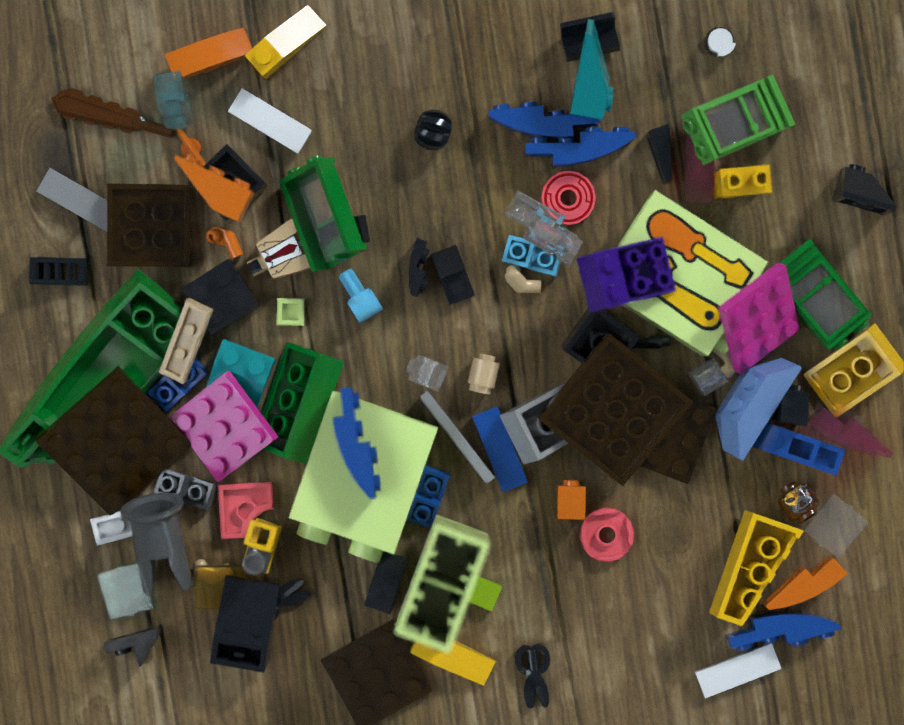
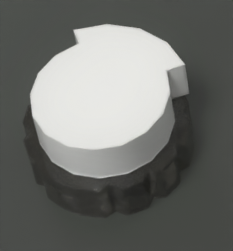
M724 27L712 28L704 38L705 50H707L709 55H713L716 58L729 55L736 43L733 41L734 37L731 32Z

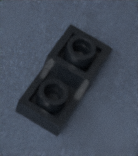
M419 238L415 241L409 265V288L411 296L414 297L417 296L418 292L423 294L429 282V279L425 277L427 272L417 268L419 263L424 265L430 249L426 248L427 242Z
M383 551L368 590L365 606L391 614L400 590V583L409 562L408 558Z

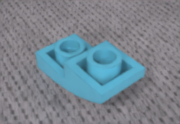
M509 235L502 261L557 277L564 250Z

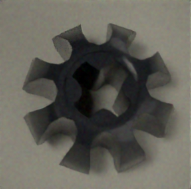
M431 109L424 111L416 125L415 141L427 150L435 151L442 149L449 140L452 121L447 114L440 110Z

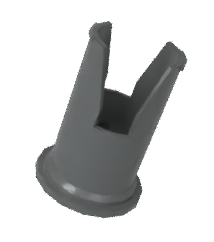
M164 492L144 495L129 501L120 509L122 519L130 522L143 584L142 591L143 594L149 597L152 596L155 560L168 558L169 567L182 591L192 587L194 583L190 573L178 513L184 503L182 496L175 493Z

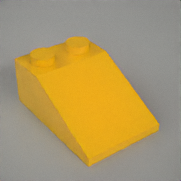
M874 323L809 369L803 376L833 417L837 418L904 372V361L876 323Z

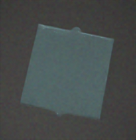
M138 563L124 567L118 565L114 570L97 574L110 620L127 615L133 617L135 613L154 608L151 596L143 594V584Z

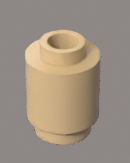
M480 353L479 358L473 357L468 379L470 391L490 395L491 389L495 388L500 363L495 362V356Z

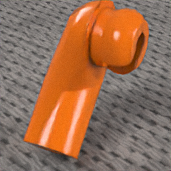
M213 227L207 231L206 238L208 242L225 246L231 259L243 255L233 231L222 227Z

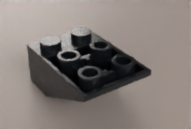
M229 575L225 576L213 637L211 664L265 672L270 658L280 584Z

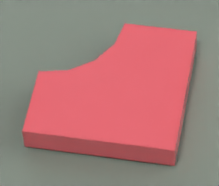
M273 481L218 485L221 540L245 538L250 520H255L264 511L274 509Z

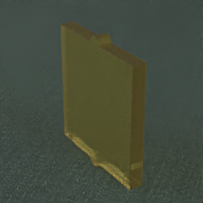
M198 565L196 584L193 586L194 591H196L195 609H219L225 576L245 578L243 566Z

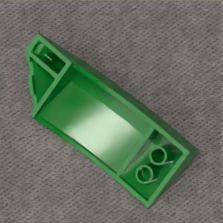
M137 269L83 329L44 379L1 443L0 455L18 467H28L32 463L47 462V465L57 464L36 443L35 439L117 366L146 393L162 375L159 373L183 308L159 284Z

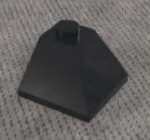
M850 164L849 167H844L840 170L832 201L881 215L895 212L897 206L875 177L865 172L866 168Z

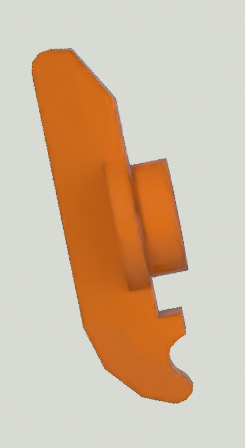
M176 126V132L182 141L181 151L183 155L186 153L200 160L199 166H205L206 162L200 155V143L194 138H188L186 133Z

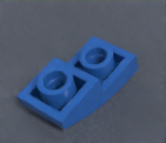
M195 357L187 381L184 384L164 376L148 393L168 412L209 371Z
M427 465L424 466L406 521L431 529L450 473Z

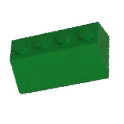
M290 342L286 343L262 412L263 417L278 435V438L266 446L264 450L288 460L303 464L308 463L344 361Z

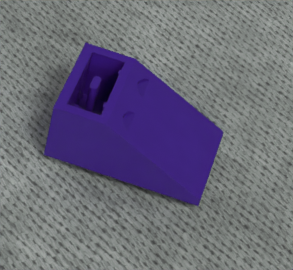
M663 237L576 258L590 312L676 291Z

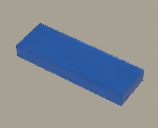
M498 406L472 417L502 492H505L528 481L510 436L499 416L501 414Z

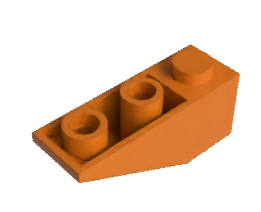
M186 153L183 158L176 155L174 159L211 209L240 223L254 195V192L249 190L250 184L236 177L232 182L224 178L225 172L211 165L208 170L198 166L200 160Z

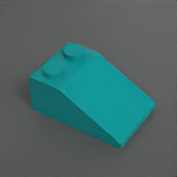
M588 19L572 94L570 114L603 120L605 111L610 112L614 87L609 86V74L594 20Z
M223 339L206 388L224 373L230 371L255 406L259 408L277 358Z

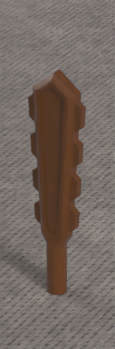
M74 88L70 90L64 89L52 98L57 113L62 114L64 119L75 121L80 118L86 124L95 125L101 123L104 128L112 130L115 127H120L122 132L129 134L133 131L144 130L172 138L174 132L173 127L146 120L135 109L129 107L125 110L121 109L120 104L112 101L106 104L102 98L94 95L86 97L82 91Z

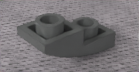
M166 468L159 474L154 493H175L182 496L183 503L210 511L218 484Z

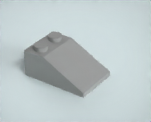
M566 382L499 415L523 464L539 461L569 444L538 419V415Z

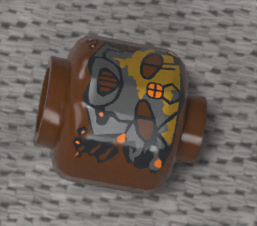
M793 481L781 489L783 495L779 498L778 503L789 520L803 523L818 513L817 507L820 501L807 483L796 484Z

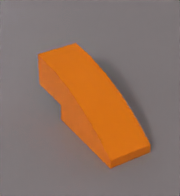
M243 27L195 42L164 55L173 77L178 83L200 73L205 74L242 59L252 49V46Z
M828 555L810 573L806 568L799 567L762 604L767 609L773 610L804 602L831 588L848 573L833 557Z

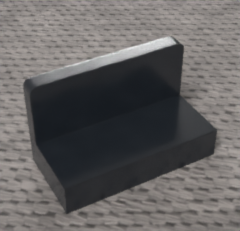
M614 12L560 24L561 42L566 62L580 59L588 19L594 20L603 54L620 51Z

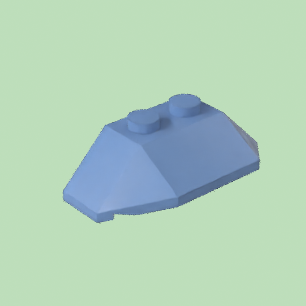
M779 358L753 365L738 376L715 413L722 448L726 453L742 461L744 460L802 367L786 359Z

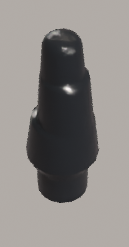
M651 335L648 338L639 339L633 348L660 349L663 346H670V336Z

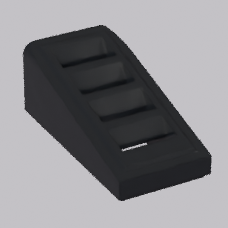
M669 124L649 130L646 133L661 182L664 185L672 181Z
M30 257L29 284L88 286V259ZM39 263H44V279H39ZM51 264H55V279H51ZM62 264H67V280H62ZM73 264H78V280H73Z

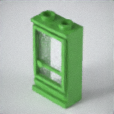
M773 74L694 107L681 115L684 130L690 135L694 144L695 154L701 160L703 166L795 125Z

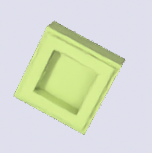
M277 298L276 325L304 326L305 299Z

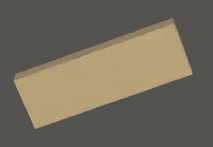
M191 298L185 301L160 367V374L181 384L187 381L214 309Z

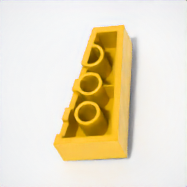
M745 510L709 613L719 619L743 626L762 597L761 594L768 583H771L776 575V570L782 561L786 560L794 542L800 538L804 531Z

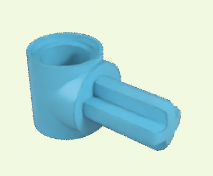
M348 269L339 275L340 281L351 297L348 300V305L359 323L364 322L383 310L373 291L369 288L364 289L353 269Z

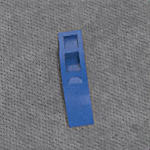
M537 102L521 103V108H510L509 104L494 105V110H488V119L513 132L537 138H573V128L598 126L600 124V119L575 114L565 115V110L551 111L549 116L544 117L543 106H537Z
M586 127L585 132H580L579 143H574V138H558V143H547V138H531V143H525V156H552V167L584 164L620 150L636 138V132H629V127H613V132H602V127Z
M353 387L341 388L343 416L332 418L337 443L352 477L370 499L377 497L376 492L381 491L379 474L374 475L373 464L378 463L376 447H371L370 441L359 442V437H364L362 420L356 419L355 409H360L359 392L353 393Z
M769 423L765 425L752 446L837 476L845 453V449Z
M772 612L749 617L751 628L727 634L726 637L729 646L732 649L737 648V651L750 649L753 647L752 643L762 640L764 644L779 640V635H783L784 641L787 644L792 643L793 647L807 644L809 642L808 639L818 636L819 639L832 637L835 635L834 631L840 630L841 627L834 620L810 613Z

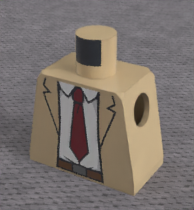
M293 219L288 220L259 241L256 246L261 255L247 262L253 276L269 270L274 280L310 270Z

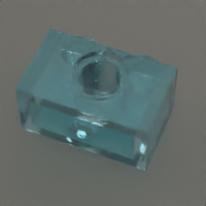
M181 71L153 75L156 104L166 129L178 130L188 125H193L190 94Z

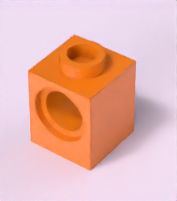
M563 480V485H557V519L585 520L586 486L580 485V480Z

